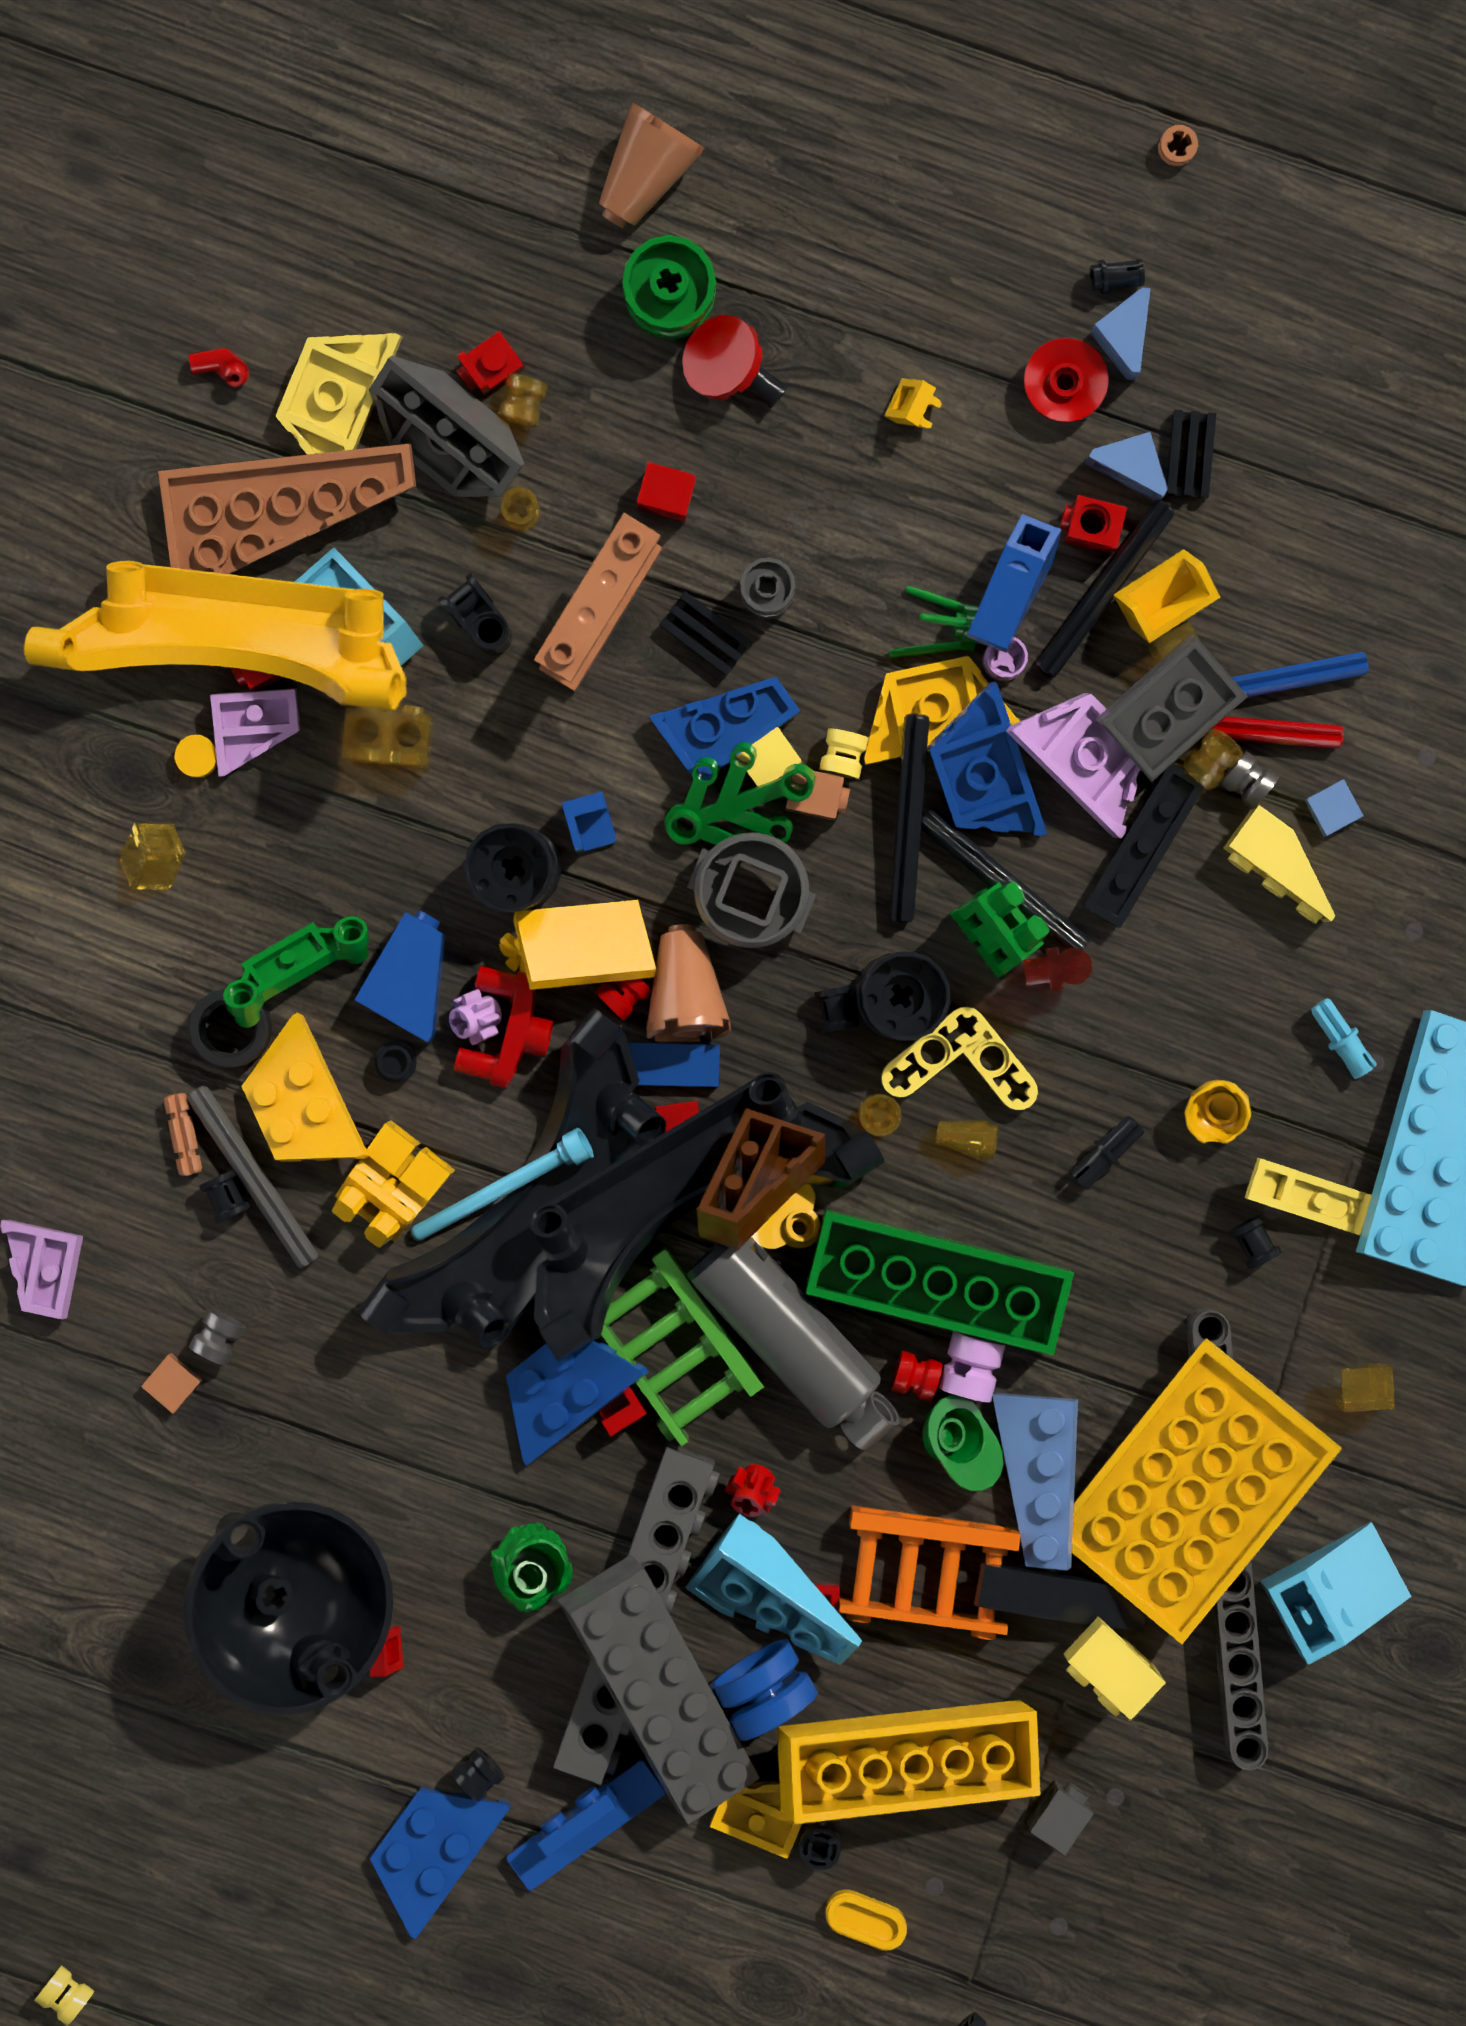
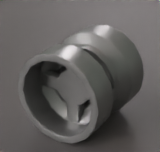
M1245 751L1226 772L1219 784L1228 791L1239 793L1242 796V802L1253 810L1273 788L1279 776L1270 769L1263 770L1257 765L1256 758Z
M208 1309L202 1320L205 1329L193 1337L189 1348L207 1360L226 1366L233 1354L231 1350L232 1341L239 1340L246 1327L238 1320L220 1311Z

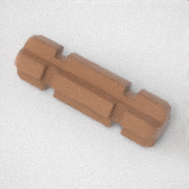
M178 1093L166 1096L164 1098L166 1114H170L171 1120H168L174 1153H178L179 1159H176L178 1173L180 1176L197 1174L202 1171L200 1155H196L195 1149H198L192 1116L187 1114V1110H190L187 1095L185 1093Z

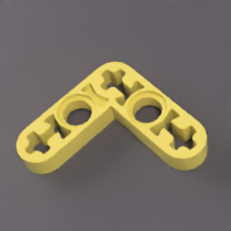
M959 1007L952 1011L933 1033L916 1040L883 1068L881 1074V1084L890 1095L906 1097L915 1092L963 1053L1007 1107L1015 1110H1024L1036 1101L1038 1094L1037 1085L1031 1075L982 1014L971 1007ZM959 1015H962L964 1018L973 1016L976 1020L972 1026L975 1033L972 1036L962 1033L956 1037L954 1041L960 1044V1047L953 1051L949 1041L939 1034L938 1031L945 1026L947 1033L950 1034L959 1025L956 1020ZM928 1040L939 1041L945 1049L943 1059L937 1064L926 1063L921 1056L922 1045ZM988 1046L998 1047L1004 1057L1000 1068L992 1071L986 1070L980 1063L981 1052ZM910 1053H913L917 1064L927 1070V1073L920 1078L918 1071L915 1070L907 1078L910 1084L908 1088L903 1089L899 1085L892 1088L889 1084L893 1079L890 1071L895 1067L900 1071L909 1067L912 1063L905 1058ZM1011 1064L1017 1069L1016 1072L1009 1074L1018 1084L1025 1081L1029 1086L1025 1090L1028 1098L1023 1102L1018 1098L1012 1101L1008 1098L1007 1095L1012 1090L1005 1080L1002 1079L998 1086L993 1081V1078L1004 1074Z

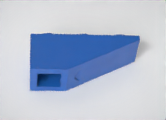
M1024 514L1021 515L1005 545L969 629L968 638L1005 653L1007 652L1055 561L1061 529Z

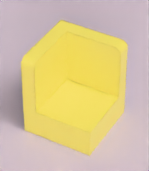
M776 727L752 744L757 751V758L753 767L747 773L758 787L780 778L788 766L801 764L802 760L780 729ZM745 752L737 755L740 761H750V756Z

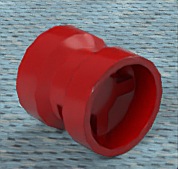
M642 979L603 983L595 993L624 1021L633 1013V1006L638 1001H645L652 994V989Z
M902 1350L895 1367L890 1390L904 1394L909 1389H912V1393H915L920 1400L931 1403L938 1387L943 1362L929 1359L927 1361L921 1360L919 1363L915 1354Z

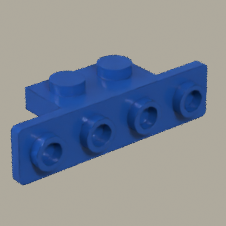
M640 1759L598 1790L596 1787H592L585 1791L575 1800L576 1806L566 1813L562 1814L559 1811L549 1817L540 1826L541 1831L507 1855V1861L526 1888L533 1890L663 1797L665 1791L646 1762Z

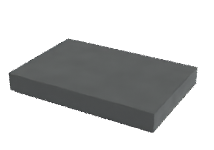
M1191 633L1100 714L1096 720L1141 771L1153 781L1248 696L1202 642Z

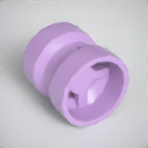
M1015 637L1006 653L988 646L983 655L985 672L992 679L1001 682L1015 679L1024 670L1028 662V652L1025 645L1020 639Z

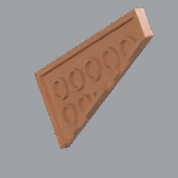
M411 444L158 471L171 568L231 574L416 487Z

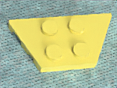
M396 333L307 338L276 413L277 419L288 432L292 433L307 455L356 450L376 403L371 398L369 388L387 359L396 355L403 336Z

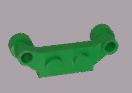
M355 916L339 920L334 928H317L312 922L241 963L243 970L241 979L230 983L225 988L223 994L229 1013L235 1017L236 1023L246 1028L256 1025L260 1020V1010L266 1000L335 960H346L351 964L364 962L369 955L367 945L370 939L366 923L361 918Z

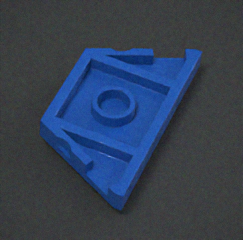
M994 681L989 683L928 745V749L956 827L969 829L983 827L989 828L992 831L1007 833L1009 830L1032 832L1033 835L1043 836L1047 834L1018 744L1006 732L1011 723L998 684Z
M594 1340L559 1362L547 1344L542 1346L506 1375L524 1464L528 1466L542 1457L648 1374L647 1368L639 1363L636 1365L616 1355L617 1350L605 1343H597Z
M420 1787L372 1853L370 1861L409 1935L413 1939L418 1937L511 1807L509 1802L499 1799L498 1802L489 1800L477 1802L468 1794H446L438 1789Z

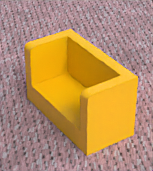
M1185 549L1113 594L1130 628L1148 643H1151L1221 598L1205 565Z

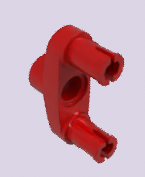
M480 966L474 989L509 998L510 1003L513 1005L501 1053L498 1052L494 1056L459 1048L454 1071L490 1080V1085L507 1089L520 1065L524 1052L540 1057L546 1056L554 1021L534 1016L536 989L530 990L526 972L518 971L517 974Z

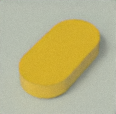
M849 1889L835 1892L826 1903L827 1923L838 1934L885 1951L897 1948L906 1937L907 1925L905 1917L899 1909L892 1905Z

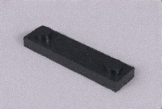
M1174 763L1162 773L1084 903L1083 908L1116 928H1121L1207 783Z

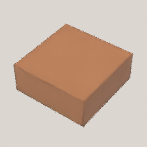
M170 1353L141 1387L173 1414L203 1380Z

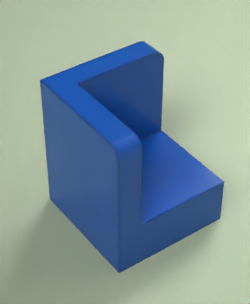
M602 791L562 802L577 854L616 842V835Z

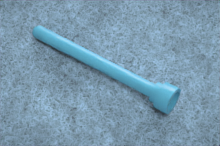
M579 1128L562 1136V1141L557 1143L555 1150L414 1225L410 1231L411 1237L416 1241H421L564 1163L568 1166L573 1163L580 1165L594 1157L588 1139Z

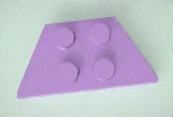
M1083 693L1009 726L1006 732L1113 838L1121 839L1124 836L1127 826H1123L1122 823L1128 801H1134L1137 789L1136 779L1141 769L1096 720L1106 708L1092 694Z

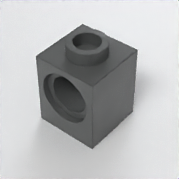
M1054 1780L1026 1821L1030 1832L1066 1856L1094 1814L1090 1804L1086 1802L1089 1796L1070 1782L1064 1787Z

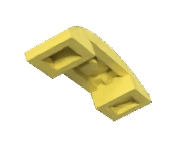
M1257 1157L1244 1198L1361 1235L1372 1195Z

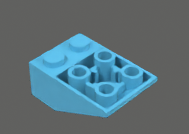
M1372 1522L1361 1526L1260 1581L1296 1650L1308 1665L1345 1646L1411 1597Z

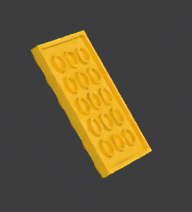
M1206 1338L1075 1501L1072 1553L1180 1644H1183L1336 1457L1342 1447Z

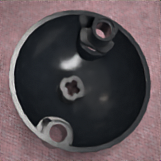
M289 1501L271 1503L248 1510L245 1513H229L220 1519L214 1536L201 1550L187 1581L183 1603L184 1630L191 1653L201 1672L213 1687L229 1700L247 1709L266 1714L290 1715L309 1712L342 1697L354 1688L374 1665L385 1645L391 1626L393 1591L387 1563L377 1544L350 1517L332 1508L314 1503ZM247 1525L248 1530L244 1537L233 1545L231 1542L233 1531L238 1526ZM272 1586L275 1588L272 1590L275 1596L272 1600L268 1601L265 1599L267 1595L264 1590ZM332 1664H337L338 1673L336 1677L330 1682L323 1683L322 1675L324 1670Z

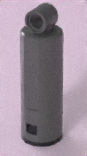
M753 1237L739 1250L716 1243L685 1273L684 1276L824 1428H833L840 1423L848 1439L856 1447L867 1451L899 1425L900 1419L893 1405L882 1394L875 1392L881 1381L880 1375Z

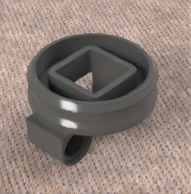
M762 833L737 834L721 841L710 851L702 849L687 889L694 892L698 912L709 930L721 940L743 948L769 946L782 940L791 932L801 934L816 894L809 892V880L806 869L794 850L783 841ZM739 861L781 878L765 920L722 903Z

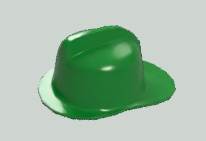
M949 1395L940 1399L932 1411L925 1415L926 1420L922 1428V1441L925 1449L932 1458L940 1461L948 1475L958 1486L968 1491H983L993 1486L999 1479L1004 1464L1003 1451L995 1434L972 1400L958 1395Z

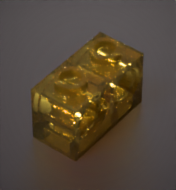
M400 705L399 712L382 711L383 709L357 706V708L346 707L342 759L348 762L430 769L434 718L431 715L424 714V707ZM366 721L375 722L379 730L377 738L371 743H361L357 737L359 726ZM407 725H415L419 727L421 732L419 742L412 747H404L399 742V733Z

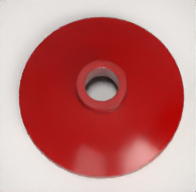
M1058 338L1043 344L1033 353L1025 369L1024 388L1031 405L1045 418L1061 423L1076 422L1091 415L1101 405L1108 389V371L1102 356L1088 343L1075 338ZM1066 376L1070 378L1072 387L1069 390L1060 389L1057 385L1059 377Z

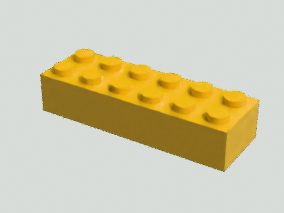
M1021 1700L777 1726L781 1812L794 1824L1040 1796L1037 1711Z

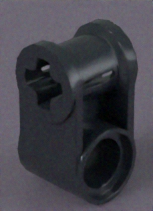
M469 573L465 577L466 582L449 596L445 597L442 595L438 598V601L457 625L466 631L480 650L489 655H499L505 652L511 645L512 631L505 618L493 605V600L474 576ZM489 624H498L502 627V635L494 643H486L481 640L482 630Z

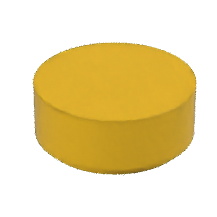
M202 735L185 737L179 742L175 750V762L178 768L184 774L194 778L208 776L217 767L215 744Z

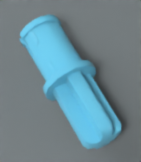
M1327 998L1320 1001L1311 1009L1313 1016L1331 1041L1328 1044L1329 1049H1335L1354 1079L1366 1075L1373 1067H1376V1061L1367 1052L1357 1036L1358 1029L1355 1027L1350 1029L1330 999Z

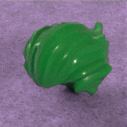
M528 1523L525 1526L521 1525L519 1528L512 1527L501 1540L498 1549L491 1551L492 1561L490 1565L496 1587L501 1595L519 1612L526 1614L539 1610L555 1595L564 1593L571 1584L573 1570L565 1545L559 1535L550 1529H546L543 1523Z

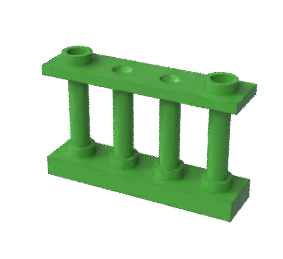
M665 1247L652 1256V1261L656 1265L650 1269L652 1274L610 1303L601 1335L610 1347L617 1350L616 1355L636 1365L637 1363L634 1358L686 1321L688 1324L693 1321L698 1323L705 1333L699 1338L701 1341L699 1344L649 1380L644 1376L636 1382L661 1417L655 1421L660 1431L669 1442L676 1438L682 1447L689 1440L688 1434L683 1429L684 1426L734 1390L739 1393L745 1389L751 1397L764 1388V1382L695 1286L684 1276L685 1272L668 1248ZM671 1286L680 1298L675 1303L677 1308L623 1345L609 1325L661 1287L666 1290ZM721 1355L729 1367L724 1372L725 1377L678 1411L672 1413L658 1393L708 1357L712 1356L715 1358Z

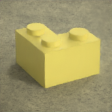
M1099 1616L1064 1652L1067 1661L1071 1664L1066 1669L1068 1673L1083 1687L1091 1683L1094 1686L1093 1691L1098 1696L1097 1699L1114 1716L1122 1712L1132 1720L1166 1683L1155 1665L1125 1637L1122 1639Z

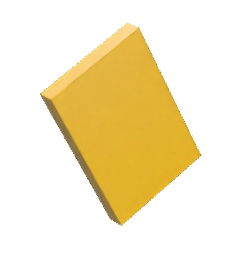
M638 900L525 910L514 913V926L530 990L652 978L655 975L656 966Z

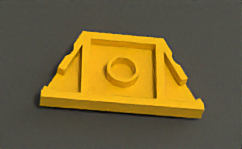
M969 656L886 673L864 756L865 765L901 758L904 717L910 713L924 714L929 717L927 752H929L928 745L989 684ZM1004 703L1011 725L1020 722V719L1016 718Z
M298 1012L295 1013L241 1086L275 1160L280 1162L308 1159L321 1161L336 1158L365 1159L369 1154L304 1015Z

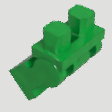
M998 882L988 890L984 888L949 913L971 944L978 940L980 945L975 950L997 979L1044 945L1042 940L1049 933V928L1041 917L1034 915L1027 920L1019 910L1018 906L1024 902V894L1015 882L1004 886Z

